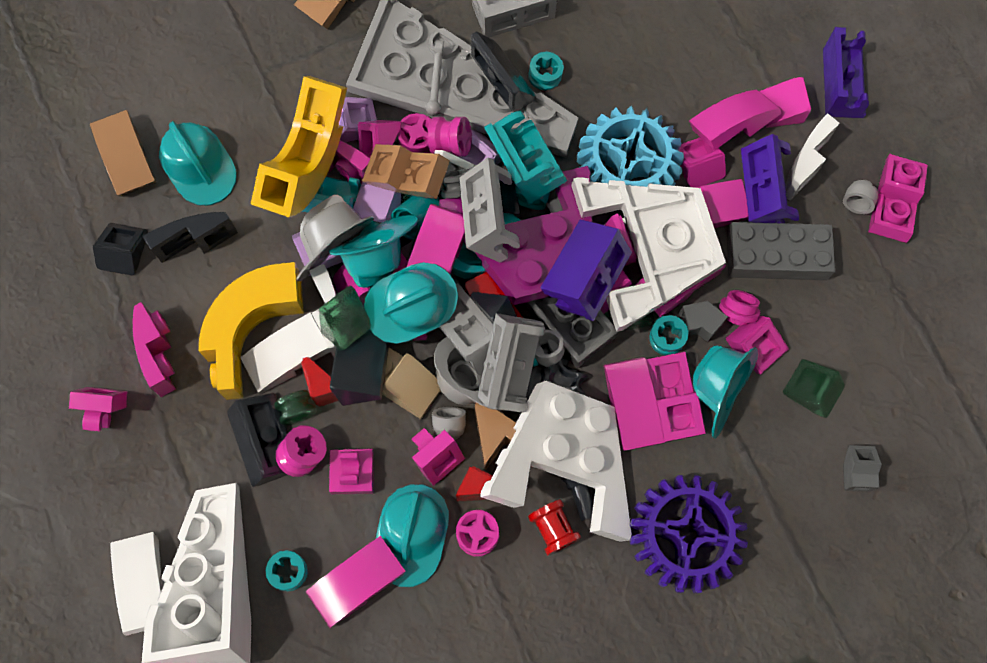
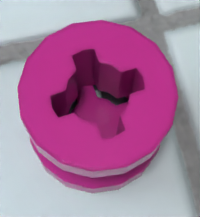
M419 113L404 117L401 120V127L397 134L399 145L411 152L431 153L427 139L431 118ZM424 139L421 143L416 144V141Z
M433 117L429 123L427 136L430 152L434 154L435 150H444L448 153H453L457 157H466L470 152L472 144V130L467 117H455L452 121H447L445 117Z
M301 425L295 427L278 445L276 462L285 474L292 477L305 476L324 458L327 451L326 441L323 435L311 426Z
M472 510L465 513L459 519L456 526L458 544L466 554L473 557H482L491 553L499 540V526L496 519L490 513L483 510Z

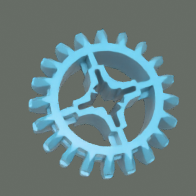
M632 105L627 108L626 114L622 115L615 107L611 111L610 118L601 113L597 118V123H590L587 127L586 136L580 139V152L577 154V162L579 165H582L581 167L588 166L590 182L608 183L609 180L624 181L625 185L648 187L649 184L675 186V181L681 176L682 169L680 165H682L684 160L683 152L679 151L681 138H672L674 133L673 125L661 127L663 122L662 115L652 120L648 118L649 112L647 108L643 110L641 115H637ZM621 137H628V138L622 139V140L616 139V138H621ZM644 142L650 145L654 149V151L647 148ZM635 149L634 161H631L628 169H625L626 156H630L631 150ZM602 161H605L606 166H609L614 169V171L617 174V177L611 174L604 167ZM636 177L647 178L640 181H630Z

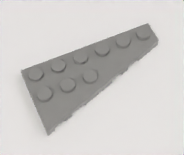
M380 0L347 80L346 87L348 92L432 118L445 117L447 121H452L455 117H467L471 130L487 134L485 126L490 123L493 125L513 113L472 58L471 46L445 28L439 29L424 19L423 14L413 7L409 9L397 0ZM442 40L444 41L438 94V103L441 105V110L439 114L432 116L427 113L425 107L430 101L435 41ZM541 92L535 93L536 100L518 110L522 111L525 118L520 123L513 125L511 129L517 128L521 123L532 120L550 152L566 158L578 124V117Z

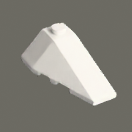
M237 483L196 490L178 534L180 545L171 566L166 565L161 579L165 583L156 605L151 604L145 619L142 663H250L251 612L239 486Z

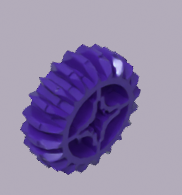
M683 475L675 477L674 489L666 479L661 480L658 483L661 495L651 488L644 494L652 506L643 502H638L635 506V510L644 516L645 519L633 518L630 521V527L642 530V534H637L630 538V544H643L645 550L635 555L636 561L640 562L649 557L653 564L648 566L644 572L647 576H651L658 569L661 570L663 573L658 583L661 587H666L672 577L676 578L674 587L677 593L685 591L688 580L694 594L703 591V579L710 589L719 587L717 574L726 580L733 576L732 569L727 563L738 566L743 562V558L734 552L733 549H745L748 545L746 540L736 537V533L747 530L746 523H734L733 517L742 512L741 507L735 506L729 510L725 503L731 499V493L727 491L719 498L715 496L714 493L717 490L718 484L714 481H711L705 490L701 489L702 480L700 476L695 475L692 478L689 488ZM686 500V506L682 510L680 520L656 521L657 515L664 505L673 501ZM699 504L704 506L714 516L720 533H718L717 529L710 528L704 523L702 507ZM688 523L693 527L692 531L696 530L697 537H699L689 542V544L683 541L685 536L680 537L679 531H677L684 528ZM655 534L659 535V538H664L673 544L677 565L669 561L661 552ZM698 547H720L716 557L707 567L690 569L691 560L695 558Z

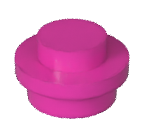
M731 290L728 292L727 297L722 298L719 309L728 316L727 320L729 322L743 326L758 320L760 316V310L758 309L760 301L750 293Z

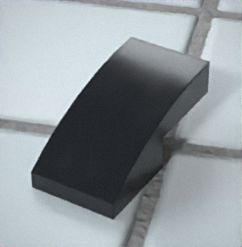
M210 212L170 222L142 237L160 262L163 263L195 242L205 254L238 232L226 212Z

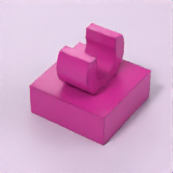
M85 387L70 392L69 409L85 410L82 421L83 430L100 432L102 428H110L111 413L126 408L127 391Z
M423 428L412 438V441L418 446L417 449L419 450L412 459L433 486L465 459L456 441L445 430L433 438Z
M373 449L330 450L329 492L331 495L374 494Z

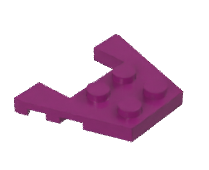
M588 166L563 171L567 181L555 188L563 211L504 224L506 230L519 237L520 243L519 248L503 244V247L508 252L507 259L497 262L476 253L482 260L483 268L503 293L508 296L513 305L548 297L540 287L580 219L592 222V216L581 218L571 186L574 178H589L590 182ZM461 197L439 200L440 207L463 215Z

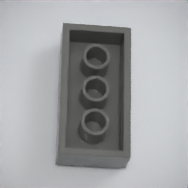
M732 222L727 230L728 278L828 280L835 273L832 225Z
M551 296L523 303L535 319L544 323L545 330H554L562 336L564 354L569 357V360L577 369L617 338L618 332H616L614 325L601 310L598 312L595 320L591 321L583 316L558 308L555 305L558 298Z

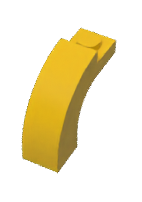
M312 76L303 77L290 134L282 150L274 159L259 164L251 205L286 217H292L308 206L320 189L338 148L343 126L339 125L347 92L346 87Z
M295 262L268 265L242 275L229 284L210 306L200 331L199 352L208 362L216 361V363L210 364L211 384L213 388H217V391L226 400L243 398L241 352L243 343L251 330L259 323L272 317L304 314L302 280H296L300 272Z

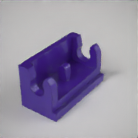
M835 27L823 48L825 116L828 113L832 117L864 118L866 116V108L869 105V95L865 93L863 47L866 43V33L860 31L857 34V38L845 40L846 28Z
M771 134L741 148L749 222L785 223L783 218H789L794 221L799 220L798 210L787 205L781 152L785 155H790V144L778 139V136L775 134Z
M580 219L540 288L544 294L558 298L555 304L558 308L594 321L632 251L619 229Z

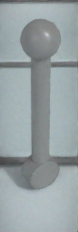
M442 40L435 41L430 101L425 107L427 113L432 116L439 114L441 110V105L438 103L444 50V41Z

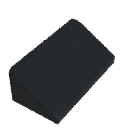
M477 31L473 33L471 37V56L510 110L516 112L535 101V93L500 46L493 39Z
M352 322L340 324L330 389L342 406L382 399L389 342H385L375 336L368 325Z
M269 393L236 400L228 409L227 414L252 487L263 485L288 475L279 468L276 462L277 447L285 439L288 431L275 394Z

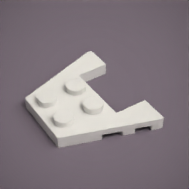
M579 177L573 179L571 186L581 218L616 210L623 211L645 280L644 284L610 291L606 300L616 332L624 330L715 273L726 263L701 188L649 184L648 187L625 185L624 181L609 180L608 183L589 182V178Z
M548 381L536 384L527 401V410L521 413L515 424L514 429H516V432L508 448L503 449L496 461L498 467L492 479L485 482L480 497L513 508L524 506L530 466L595 488L590 532L619 542L629 541L632 533L615 407Z

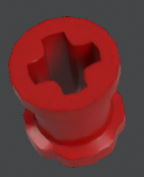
M561 499L549 503L528 515L530 522L536 523L547 545L544 549L547 556L581 539L579 532H573L562 510L564 504Z

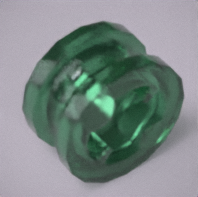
M308 390L290 393L274 403L275 409L282 412L280 417L282 425H292L301 422L317 412L315 405L309 404L311 397Z

